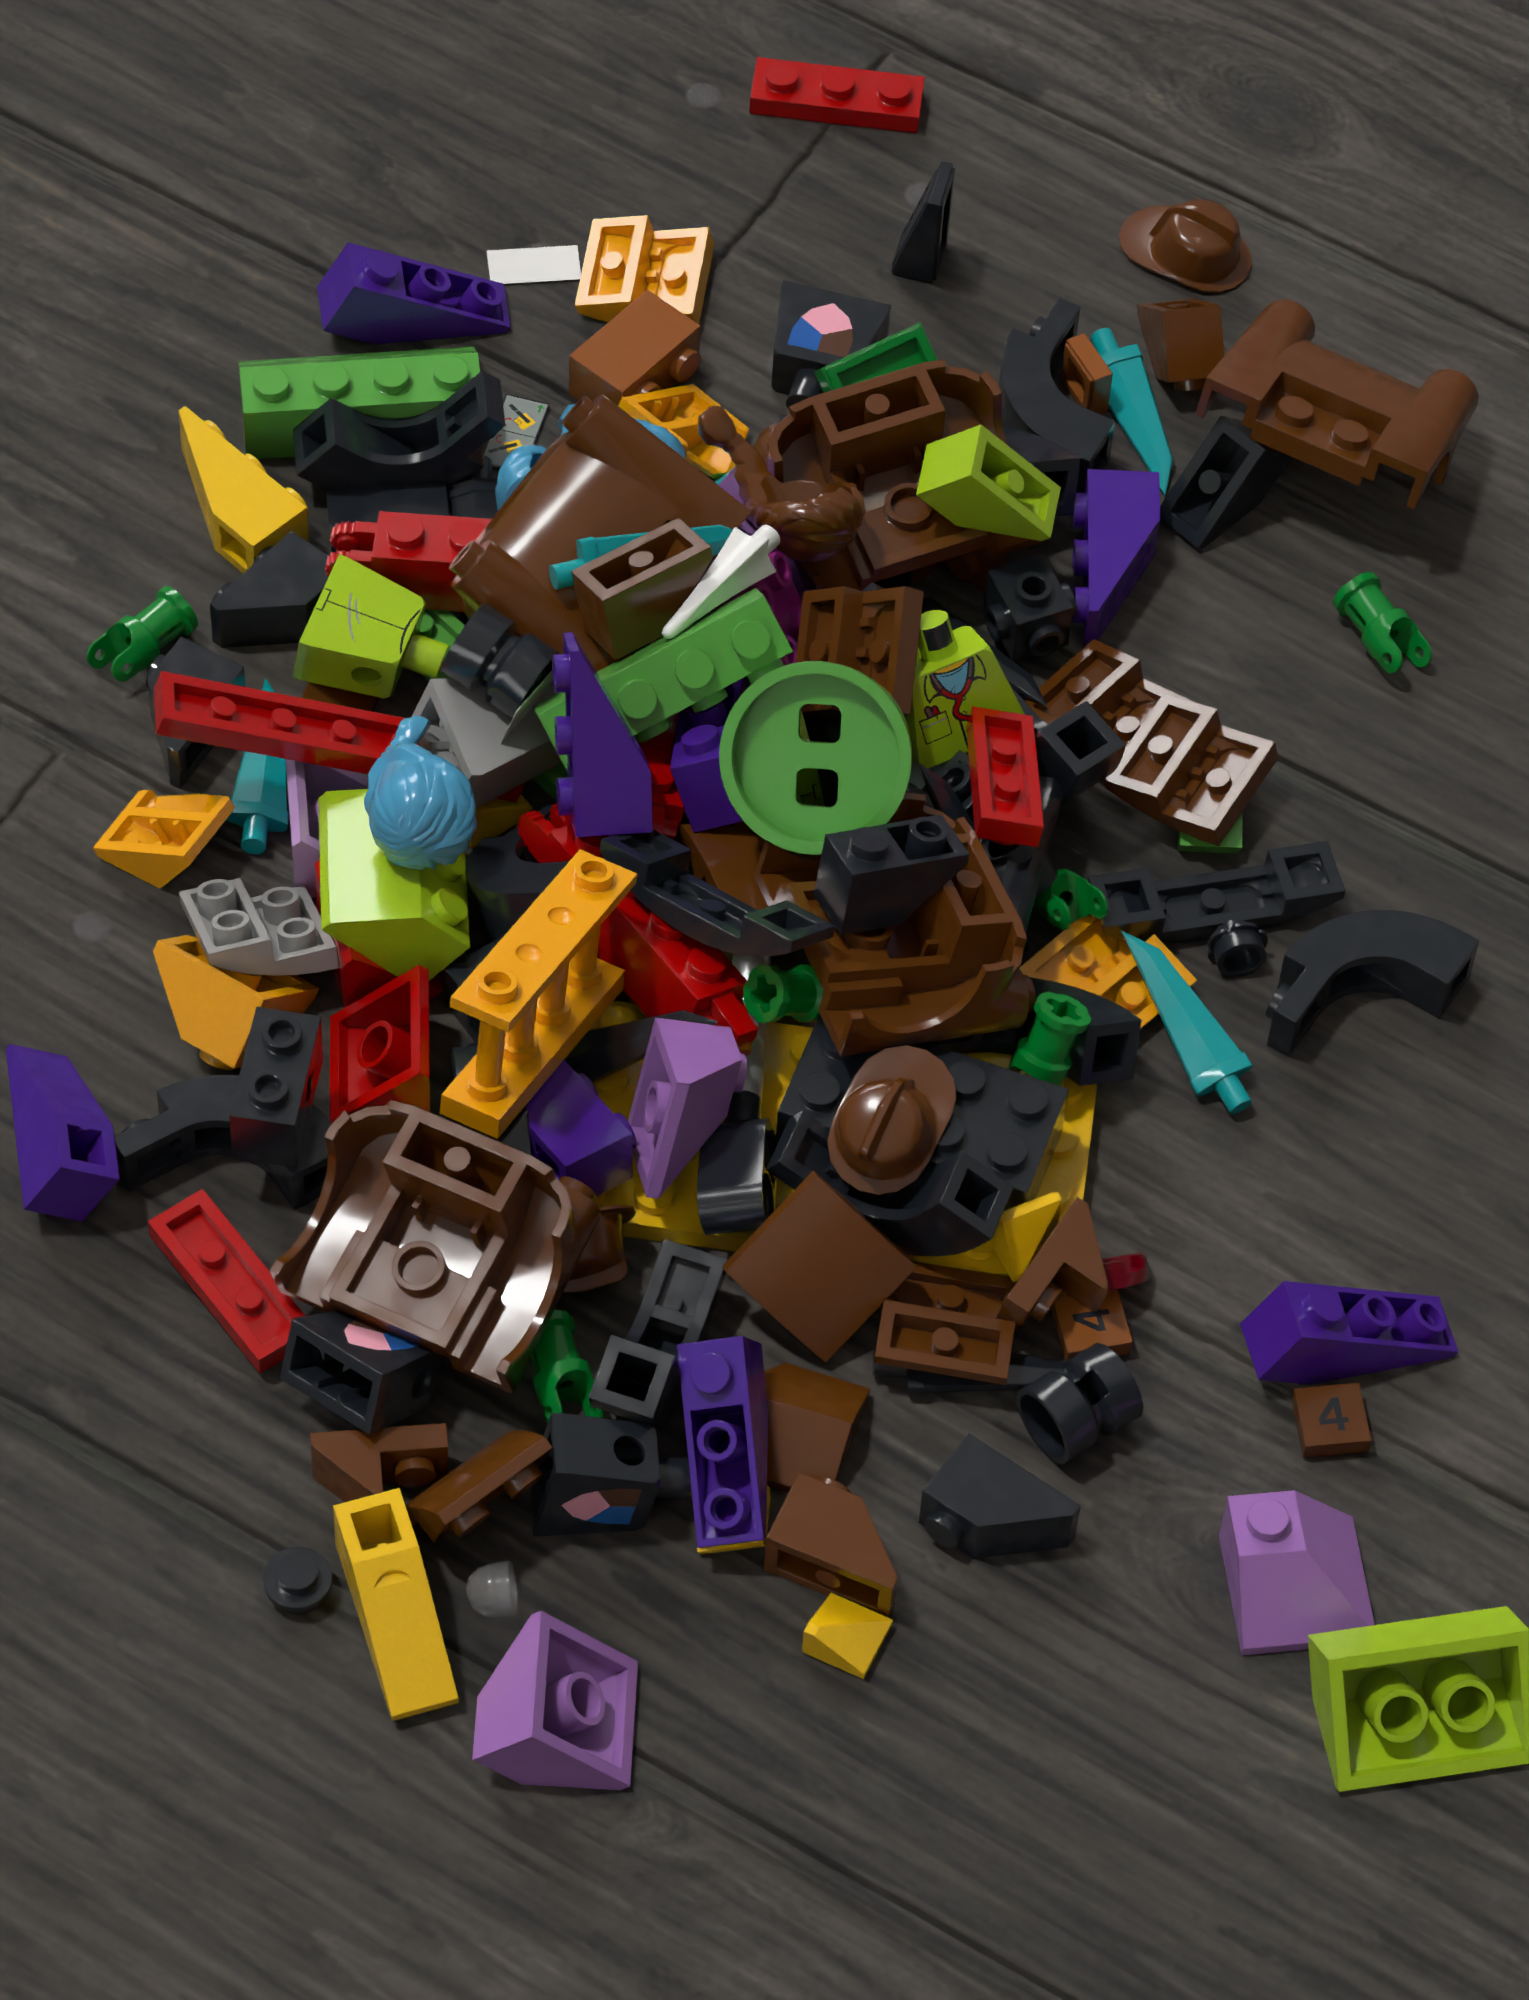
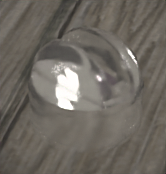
M511 1561L483 1565L478 1567L469 1576L466 1592L474 1610L484 1617L499 1618L517 1615L518 1592L514 1567Z

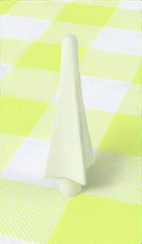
M762 525L752 536H749L737 527H734L718 556L699 584L664 626L662 631L663 637L668 640L675 638L715 607L749 586L775 573L776 569L771 563L768 554L780 544V536L777 531L769 525Z

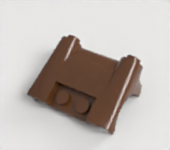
M1282 299L1275 300L1267 305L1206 377L1195 415L1204 418L1216 394L1220 393L1247 405L1242 425L1252 429L1249 439L1358 486L1364 478L1374 481L1384 465L1414 477L1415 481L1406 506L1415 509L1437 466L1433 483L1441 486L1445 481L1457 443L1478 406L1479 395L1474 383L1460 371L1442 369L1432 373L1421 388H1417L1312 343L1311 341L1315 336V323L1312 315L1299 303Z
M946 359L920 363L809 397L790 406L789 414L783 420L767 427L759 434L758 441L753 447L761 454L770 474L781 483L803 480L826 485L830 482L841 481L843 483L856 484L857 490L863 495L866 512L863 516L862 526L858 528L856 537L853 538V541L834 557L818 563L806 564L794 560L806 591L842 586L863 591L872 582L887 579L979 549L985 560L1042 542L956 526L916 495L927 444L978 425H983L1007 444L1002 422V392L998 383L987 371L980 375L967 368L946 366Z
M603 394L593 402L587 396H584L572 407L561 423L569 431L562 434L545 450L475 541H470L449 567L456 574L451 587L463 598L464 607L461 609L469 620L483 604L487 603L516 623V635L518 637L532 633L559 651L560 654H564L563 633L573 632L596 672L632 653H628L615 660L584 630L575 587L570 586L555 590L550 580L549 566L577 559V539L590 536L598 538L651 532L677 518H680L690 528L723 525L734 529V527L739 528L751 513V510ZM718 555L713 556L711 560H714Z
M906 792L897 811L887 824L942 814L969 852L968 864L900 925L847 935H840L835 928L833 938L803 948L824 990L818 1011L840 1057L892 1047L910 1046L1016 1029L1023 1026L1027 1019V1014H1030L1034 1009L1035 989L1033 982L1029 976L1024 975L1019 969L1027 937L1015 907L975 831L966 819L961 817L956 819L955 822L943 812L924 805L926 801L925 794ZM765 840L754 878L767 905L771 906L788 900L833 924L814 897L821 855L789 851Z
M390 1100L385 1106L366 1107L350 1115L344 1110L330 1125L324 1136L328 1151L327 1173L314 1212L297 1241L285 1254L275 1260L270 1269L279 1292L326 1313L343 1311L448 1357L454 1369L513 1394L601 1216L600 1208L593 1202L596 1194L587 1185L574 1178L562 1176L558 1179L551 1167L527 1153L416 1106Z

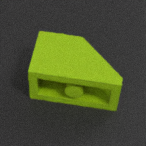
M978 425L927 444L916 495L956 526L1044 541L1051 538L1061 487L983 425Z

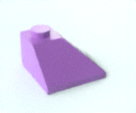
M655 1017L628 1118L636 1139V1146L632 1149V1153L646 1197L660 1198L727 1117L733 1092L740 1093L742 1091L747 1074V1058L745 1054L739 1052L731 1027Z
M1295 1490L1227 1496L1219 1539L1241 1656L1309 1649L1307 1636L1309 1634L1375 1625L1352 1516Z
M543 1611L532 1614L477 1697L472 1760L521 1785L622 1790L630 1787L638 1661Z

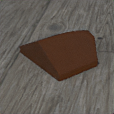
M786 1362L764 1371L768 1402L767 1486L789 1493L799 1472L815 1479L829 1478L838 1481L868 1402L871 1389Z

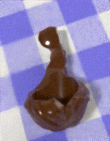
M710 406L698 416V433L707 445L722 448L725 452L729 453L731 460L735 463L734 477L740 487L739 496L746 502L744 506L751 510L746 519L752 522L758 529L762 525H769L774 528L780 536V544L776 547L778 551L798 562L806 564L818 563L839 554L853 541V538L858 533V528L862 526L863 516L866 512L863 495L857 490L856 484L835 481L823 485L803 480L781 483L770 474L759 451L737 433L733 420L722 406Z

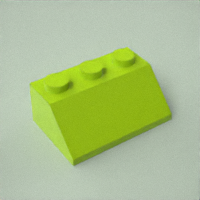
M368 789L326 791L318 798L321 930L397 977L417 965H421L429 969V980H431L470 948L465 851L459 855L453 864H438L436 869L425 867L424 870L395 865L387 860L384 851L374 842L369 826V816L364 806V799Z
M1507 1606L1307 1635L1313 1703L1334 1784L1339 1792L1529 1764V1628Z

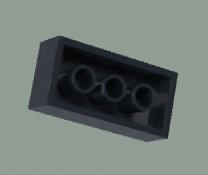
M819 1015L778 1109L776 1126L777 1144L789 1118L802 1110L830 1129L833 1118L855 1074L868 1058L882 1050L840 1057L823 1019ZM929 1043L910 1045L925 1049L944 1062L953 1076L956 1092V1101L951 1119L926 1167L939 1164L958 1152L963 1151L1013 1186L1004 1211L1036 1199L1063 1131L1069 1089Z

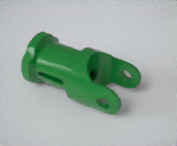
M1374 572L1359 574L1339 589L1335 594L1332 604L1341 616H1348L1362 634L1361 644L1386 672L1396 673L1401 669L1403 652L1416 667H1425L1430 663L1432 650L1428 641L1421 634L1418 626L1407 612L1402 608H1395L1381 591L1382 584ZM1421 648L1423 650V657L1420 655ZM1388 654L1391 655V658H1392V662H1391V663H1389V661H1388Z
M164 586L155 595L154 602L134 617L124 616L108 628L105 634L95 640L87 650V663L95 669H101L113 661L111 666L112 676L117 681L126 682L141 670L144 671L151 666L160 655V650L181 634L189 636L193 633L196 627L199 626L197 616L190 604L178 591L170 586ZM100 649L101 654L96 658L95 654ZM128 663V669L122 672L123 666Z
M1057 869V875L1053 884L1044 893L1035 898L1033 905L1041 919L1061 930L1069 929L1071 923L1089 914L1097 919H1104L1108 914L1107 901L1102 891L1068 869Z
M758 965L751 970L749 978L744 985V1002L748 1013L753 1015L758 1022H776L783 1016H792L793 1019L799 1022H817L820 1015L818 1010L824 990L812 965H798L791 971H781L775 965Z
M1045 992L1036 999L1033 1007L1037 1016L1028 1036L1021 1038L1017 1043L1008 1069L1018 1073L1022 1070L1034 1078L1062 1086L1072 1065L1069 1054L1078 1034L1084 1033L1087 1030L1092 1019L1088 1014V1009L1078 1000L1064 994Z
M554 1310L531 1356L536 1371L532 1382L547 1424L551 1413H562L561 1400H571L581 1404L585 1416L603 1417V1411L593 1408L590 1404L588 1397L595 1380L588 1361L580 1358L572 1335L576 1330L574 1318L564 1310Z

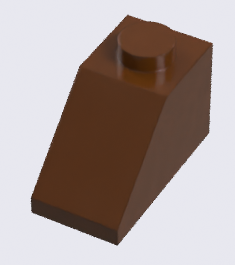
M1195 298L1137 304L1138 319L1155 377L1166 382H1174V391L1203 389L1206 377L1225 356L1220 305Z
M677 518L572 570L571 573L584 630L615 660L628 653L635 652L644 645L662 637L664 626L693 592L713 557L711 546L680 518Z
M799 1472L766 1537L764 1570L826 1596H829L830 1593L836 1594L890 1618L894 1611L898 1577L862 1497L852 1494L846 1486L833 1479H815Z

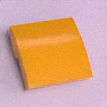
M648 215L593 219L575 301L577 313L609 322L648 289L699 324L715 245L710 228L654 231Z
M1091 914L1072 923L1069 929L1060 933L1019 968L1024 975L1070 985L1102 996L1142 1020L1141 1029L1159 1014L1126 940L1105 935L1099 919ZM1155 934L1144 941L1159 948L1190 987L1194 985L1197 981L1195 977Z

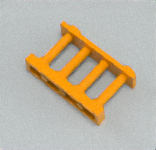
M580 849L450 998V1007L480 1020L477 1054L441 1094L440 1114L498 1139L620 994L624 986L625 970L597 958L600 928L604 920L634 887L637 881V873Z

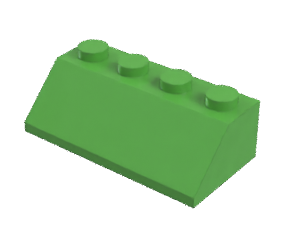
M474 347L238 361L246 454H251L257 459L295 457L293 429L330 398L359 412L379 418H406L430 411L480 373L478 352Z

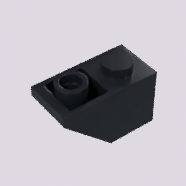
M293 531L289 532L274 547L268 546L263 549L254 560L253 565L233 583L224 584L214 595L210 603L212 641L221 648L299 643L329 577L326 576L327 572L325 571L328 555Z
M942 814L825 834L814 897L833 925H835L840 935L900 925L968 864L970 854Z

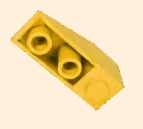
M186 406L178 410L181 449L215 551L241 573H245L253 565L254 560L263 549L268 546L274 547L291 531L309 542V511L303 498L294 489L284 488L270 477L259 460L253 455H244L228 442L215 423L210 420L203 421Z
M400 1488L333 1505L336 1549L391 1720L395 1721L459 1703L419 1545Z

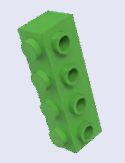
M754 588L707 613L675 638L668 640L662 637L599 670L597 674L638 743H641L670 728L672 724L668 717L691 706L694 713H698L716 705L728 696L724 689L725 687L746 676L750 683H754L770 671L784 666L780 658L793 651L765 596ZM556 693L533 705L555 750L554 721L556 716H566L565 693ZM558 755L567 770V755Z

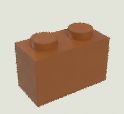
M647 289L569 355V395L578 401L582 397L587 396L593 402L603 394L618 406L622 397L668 389L678 382H686L696 372L701 361L699 353L701 326Z

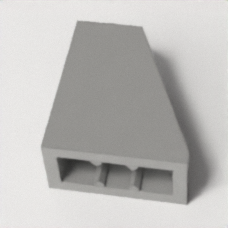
M453 678L430 679L412 717L418 715L430 720V727L419 743L421 747L430 751L433 755L446 759L465 774L471 783L476 808L562 764L533 707L500 744L512 718L486 701L487 689L480 686L469 690ZM553 679L546 693L537 703L556 694Z

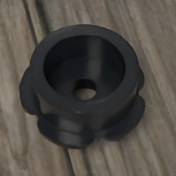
M1240 919L1230 920L1220 925L1209 938L1207 955L1212 963L1217 964L1218 970L1222 974L1230 977L1245 976L1255 972L1264 964L1267 956L1265 948L1268 944V937L1266 932L1261 929L1258 930V926L1254 923Z

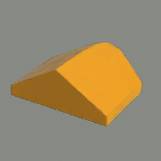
M694 384L621 398L618 406L631 417L664 427L678 438L685 451V459L706 476L717 480L735 467V463L731 460L729 453L725 452L722 448L707 445L698 433V416L710 406L720 405ZM725 409L733 420L737 433L746 439L749 428Z
M153 790L138 791L95 844L93 850L98 858L161 889L193 862L232 813L235 806L228 796L208 794L157 796Z

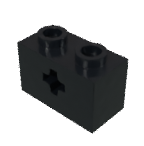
M256 1007L229 1115L232 1158L293 1168L298 1167L323 1063L321 1016Z

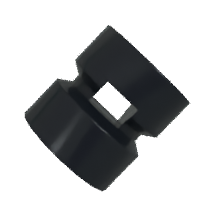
M485 603L473 614L454 641L442 663L441 670L469 690L480 686L487 689L486 701L513 718L517 709L553 670V655L560 654V652L532 633L518 637L516 635V623Z
M1095 1343L1064 1362L1061 1373L1051 1370L1017 1391L1016 1397L1020 1417L1033 1441L1046 1456L1062 1465L1097 1444L1099 1434L1109 1436L1142 1416L1144 1408L1138 1385L1126 1364L1113 1350L1101 1343Z

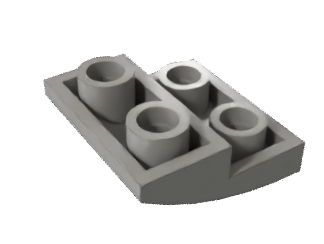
M241 878L233 880L215 879L202 883L198 888L179 892L180 903L209 964L229 971L270 976L317 973L339 968L336 945L332 937L321 930V916L305 885L294 888L276 887L266 891L263 895L250 898Z

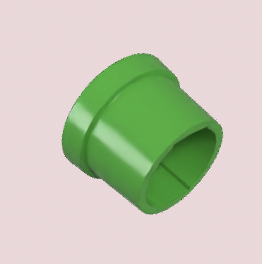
M804 661L785 665L770 671L756 680L742 693L731 709L723 727L719 749V765L723 785L732 806L741 819L755 833L783 849L803 854L821 855L825 834L883 825L889 822L901 804L907 790L912 767V744L905 716L896 700L884 687L864 673L848 666L823 661ZM805 704L835 705L840 709L841 734L837 742H811L801 737L800 717L801 709ZM801 769H830L837 773L838 800L834 806L824 807L801 804L802 797L797 794L798 773Z

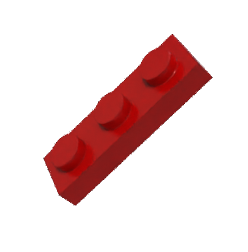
M757 57L750 96L749 114L918 133L925 77Z
M972 706L966 731L975 833L978 838L989 839L1001 845L1020 844L1038 847L1044 829L1033 716Z
M201 1189L147 1221L149 1236L257 1371L261 1374L284 1360L292 1319L306 1315L290 1296L279 1292L270 1271L207 1193Z

